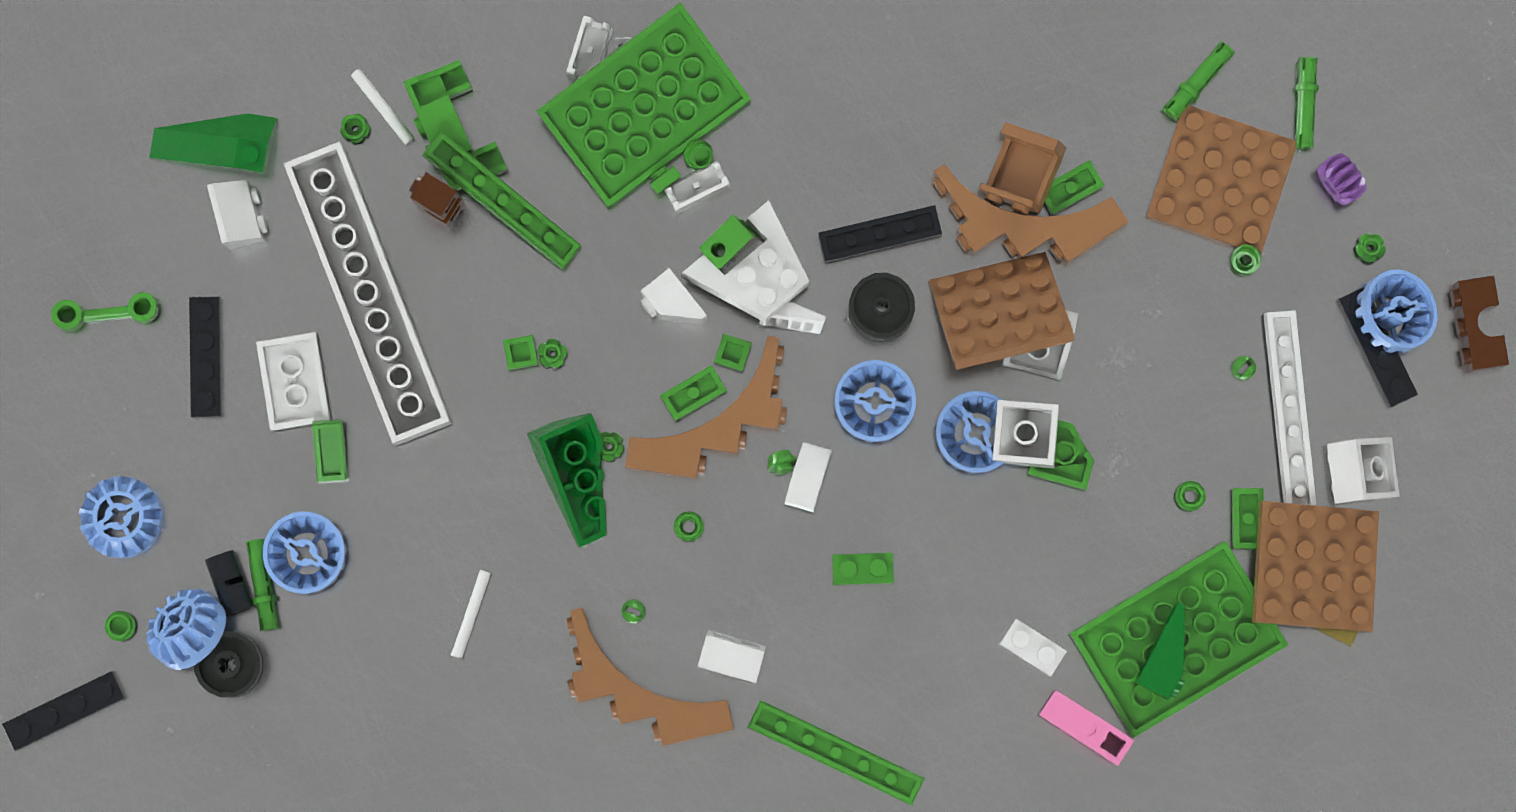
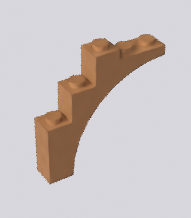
M945 164L934 170L933 173L936 178L932 181L941 196L946 194L952 202L949 208L957 220L963 218L965 223L957 228L959 235L956 239L965 252L970 250L973 255L1002 236L1006 239L1002 243L1012 257L1017 255L1020 259L1050 240L1053 245L1049 248L1054 257L1059 262L1063 260L1067 265L1126 226L1129 222L1112 197L1091 208L1069 215L1049 217L1021 215L998 208L977 197L956 179Z
M767 336L762 359L752 380L738 399L719 416L698 428L678 435L659 438L629 437L625 468L697 480L698 473L704 474L707 456L701 455L702 450L738 455L739 449H745L747 431H741L742 426L778 431L779 424L785 425L787 407L782 406V399L771 398V393L778 392L780 376L774 375L776 363L782 364L784 346L779 345V338Z
M584 609L570 610L571 617L566 618L570 636L576 635L578 647H573L576 665L582 664L583 670L571 672L573 679L567 680L571 698L577 697L578 702L614 695L615 700L610 701V708L613 719L619 718L620 724L656 716L657 722L652 723L655 741L661 740L662 746L734 730L728 700L707 703L678 701L657 695L635 684L621 673L602 652L590 630Z

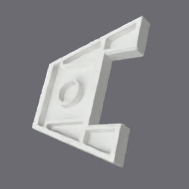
M769 200L746 220V223L765 241L726 275L705 255H702L683 271L681 278L763 322H766L809 284V279Z

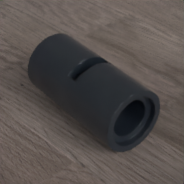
M227 551L205 560L226 617L252 609L254 606L234 551Z

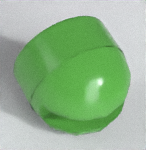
M1240 356L1233 361L1231 372L1239 380H1248L1255 374L1256 364L1252 358ZM1246 361L1250 362L1251 365L1241 375L1238 370Z
M631 599L623 604L621 613L624 620L635 624L644 619L646 609L642 602ZM627 606L641 611L640 616L638 617L633 613L626 612Z

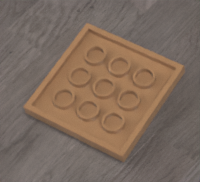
M1189 105L1178 119L1146 218L1235 248L1243 244H1249L1256 247L1261 254L1296 150V141Z
M1046 252L929 280L930 289L956 370L1075 341L1074 332Z
M1260 501L1252 623L1373 632L1379 511Z

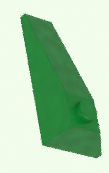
M246 113L154 128L149 158L268 177L278 119Z
M592 413L553 421L527 433L538 464L577 546H585L606 536L605 500L603 499L602 491L604 471L601 469L602 440Z

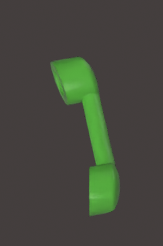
M140 292L130 299L127 306L82 310L72 300H62L53 306L51 317L59 329L65 332H75L82 328L85 322L132 317L137 323L147 324L156 318L159 306L151 294Z

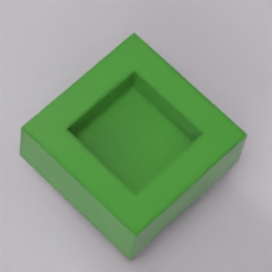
M664 165L651 175L653 181L649 183V186L655 194H658L682 175L675 166L668 169Z
M723 333L714 363L743 372L752 343Z
M533 335L503 340L509 371L538 366Z

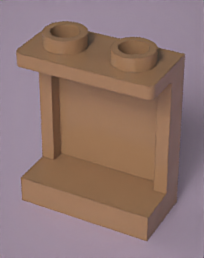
M1005 122L1001 130L1005 141L987 184L980 183L978 189L986 195L985 200L1001 206L1005 202L1011 204V209L1021 214L1028 215L1029 211L1040 214L1066 147L1057 139Z

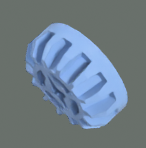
M1398 269L1385 271L1366 282L1364 290L1357 296V302L1361 307L1356 310V317L1363 318L1365 323L1360 329L1363 334L1370 332L1373 336L1371 343L1375 347L1383 345L1385 352H1408L1428 341L1435 331L1438 320L1435 298L1429 287L1419 277L1408 271ZM1385 297H1389L1392 299L1386 302ZM1379 298L1381 305L1372 314L1371 306ZM1405 323L1403 330L1397 335L1395 327ZM1377 324L1383 329L1389 330L1391 336L1383 334Z
M869 360L853 366L843 375L835 392L834 406L840 424L850 435L870 443L885 442L901 434L911 422L916 409V393L910 378L898 366L887 361ZM875 382V387L868 389L864 394L857 393L863 385ZM880 383L888 386L895 398L888 397L887 393L879 388ZM873 394L879 395V400L884 402V405H878L875 410L871 409V403L864 401L872 399ZM854 405L862 406L864 412L871 416L870 423L858 416ZM886 410L894 411L886 421L874 424L875 416L883 414Z
M970 391L956 396L943 408L937 420L935 436L941 455L954 468L976 474L990 472L1004 463L993 461L994 445L992 446L988 440L990 437V427L996 426L998 400H1002L998 396L983 391ZM972 413L986 415L992 421L987 423L983 419L974 418ZM959 420H961L964 425L962 431L963 439L956 442L955 428ZM971 425H974L976 429L983 428L984 431L981 434L982 441L978 440L977 437L972 439L969 437L972 431ZM966 443L971 447H978L982 454H969L963 451L960 446Z
M114 476V478L98 482L97 486L86 493L84 496L86 499L79 510L81 516L80 529L88 540V544L101 552V554L114 558H131L147 551L156 542L163 527V508L157 494L147 484L130 477ZM117 495L126 496L133 502L128 505L113 503L111 497ZM106 500L109 507L105 512L104 519L98 521L99 508ZM118 510L127 514L123 517V524L117 521L114 522V519L118 517ZM139 515L138 524L134 531L130 533L129 530L135 525L136 516ZM114 529L124 531L126 536L111 537L105 532H110Z
M295 512L278 520L269 530L263 545V561L268 574L280 587L299 594L317 593L337 580L336 578L345 567L347 548L341 531L329 519L312 512ZM302 533L316 534L312 541L307 539L296 541L293 539ZM320 538H322L327 546V560L321 557L319 546L316 544ZM293 545L300 548L310 546L309 552L318 561L304 558L301 561L302 554ZM287 549L290 550L292 561L297 564L294 570L288 564L286 558ZM314 565L320 568L318 572L309 575L298 573L302 566L311 567Z
M202 589L178 591L177 598L175 596H168L166 598L167 605L162 609L156 607V619H149V631L146 632V642L149 645V651L170 669H186L199 663L212 652L222 637L226 625L225 610L218 601Z

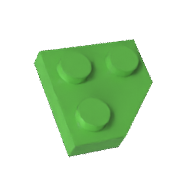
M1058 420L1054 468L1029 466L1027 475L1086 491L1094 460L1072 423Z

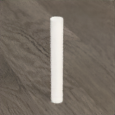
M360 68L355 70L351 77L405 145L410 144L415 139L362 70Z
M479 571L451 656L463 658L491 576L489 572Z

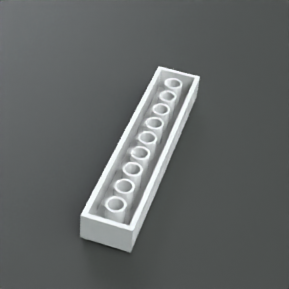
M339 141L283 163L392 443L397 446L452 424L344 146Z

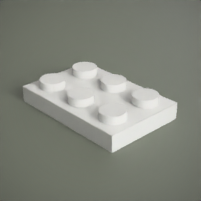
M312 332L256 342L270 431L312 425V421L331 420L317 333Z

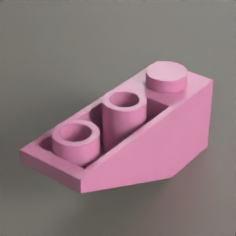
M1057 690L1053 692L1039 716L1115 766L1120 764L1135 741Z

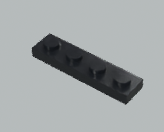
M935 205L818 233L825 263L942 235Z
M1363 287L1339 298L1337 301L1388 407L1391 408L1418 395L1398 352H1385L1383 345L1375 347L1371 343L1373 336L1370 332L1363 334L1360 328L1365 323L1363 318L1356 317V310L1361 307L1357 302V296L1364 290ZM1374 302L1371 306L1372 314L1375 313L1377 309ZM1377 324L1383 334L1390 336L1386 329Z
M189 297L191 417H223L221 298Z
M111 671L2 725L14 751H18L126 699V696L114 671Z

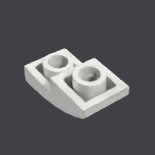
M805 442L802 443L786 495V505L814 512L832 450Z

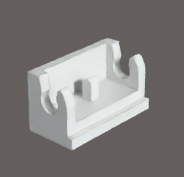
M583 16L566 70L568 78L577 80L605 58L614 31L608 23L603 22L601 24L595 22L591 17Z
M715 161L706 168L699 169L671 183L664 191L677 215L729 189L730 183L724 175L719 162Z
M708 630L697 667L756 683L767 646Z

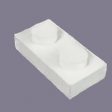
M1018 619L1014 620L1000 642L1001 646L1050 677L1067 652Z

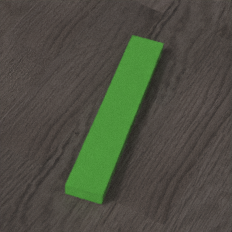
M439 132L421 155L560 269L567 265L580 248L581 244L444 132Z
M761 700L747 727L911 806L925 779Z

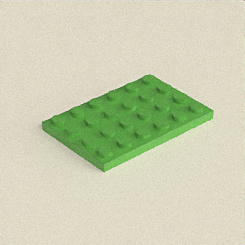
M679 2L535 111L604 204L609 207L684 151L689 143L701 138L749 102L751 98L682 3Z
M1226 541L1070 633L1071 638L1132 738L1289 645L1277 625L1252 623L1254 586ZM1180 601L1185 604L1184 673L1181 677L1185 682L1177 697L1172 695L1170 700H1166L1134 682L1175 603Z

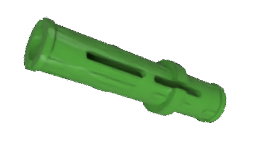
M1220 41L1186 82H1181L1178 86L1179 90L1162 107V110L1170 118L1177 121L1183 111L1192 102H1196L1200 98L1199 94L1204 87L1215 77L1225 63L1235 54L1233 49Z
M1300 57L1298 60V84H1295V91L1298 92L1295 147L1313 149L1316 92H1319V85H1316L1318 58L1306 57L1304 59V57Z
M255 539L245 542L255 598H253V605L257 607L260 631L275 630L279 628L275 606L277 596L273 594L271 577L263 561L265 539Z

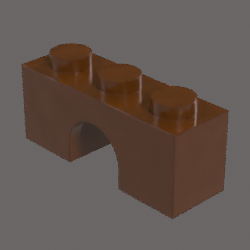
M425 172L423 177L417 176L409 189L412 193L410 199L418 210L448 228L464 204L462 198L458 197L459 193L457 190Z
M1487 276L1457 281L1453 284L1454 289L1450 290L1452 306L1457 307L1459 319H1455V328L1458 337L1462 336L1464 348L1460 349L1462 365L1467 366L1468 373L1503 368L1509 365L1505 336H1488L1478 326V316L1482 310L1499 306L1495 277Z

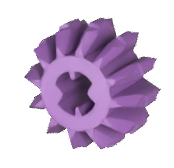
M1342 153L1327 158L1317 168L1323 187L1326 188L1328 194L1335 201L1344 206L1360 198L1366 191L1365 179L1357 169L1356 164H1353L1350 158Z

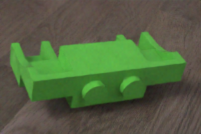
M460 60L403 81L418 115L413 120L420 136L426 133L431 144L438 133L442 131L496 176L508 171L495 141L473 151L452 104V98L472 90ZM444 174L450 187L457 191L462 189Z

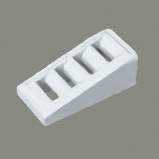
M789 301L766 322L760 320L759 324L820 334L826 317Z

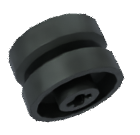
M887 272L873 273L861 279L853 288L848 304L849 319L854 329L864 338L875 342H889L900 337L910 326L915 312L914 295L909 285L899 276ZM879 301L886 302L885 307H888L886 311L880 312L877 310L876 306H878Z
M224 631L212 652L194 665V672L199 684L207 692L218 697L239 698L251 693L261 683L265 674L266 658L261 646L252 637L240 632ZM229 659H234L232 663L235 665L234 670H228L226 667Z

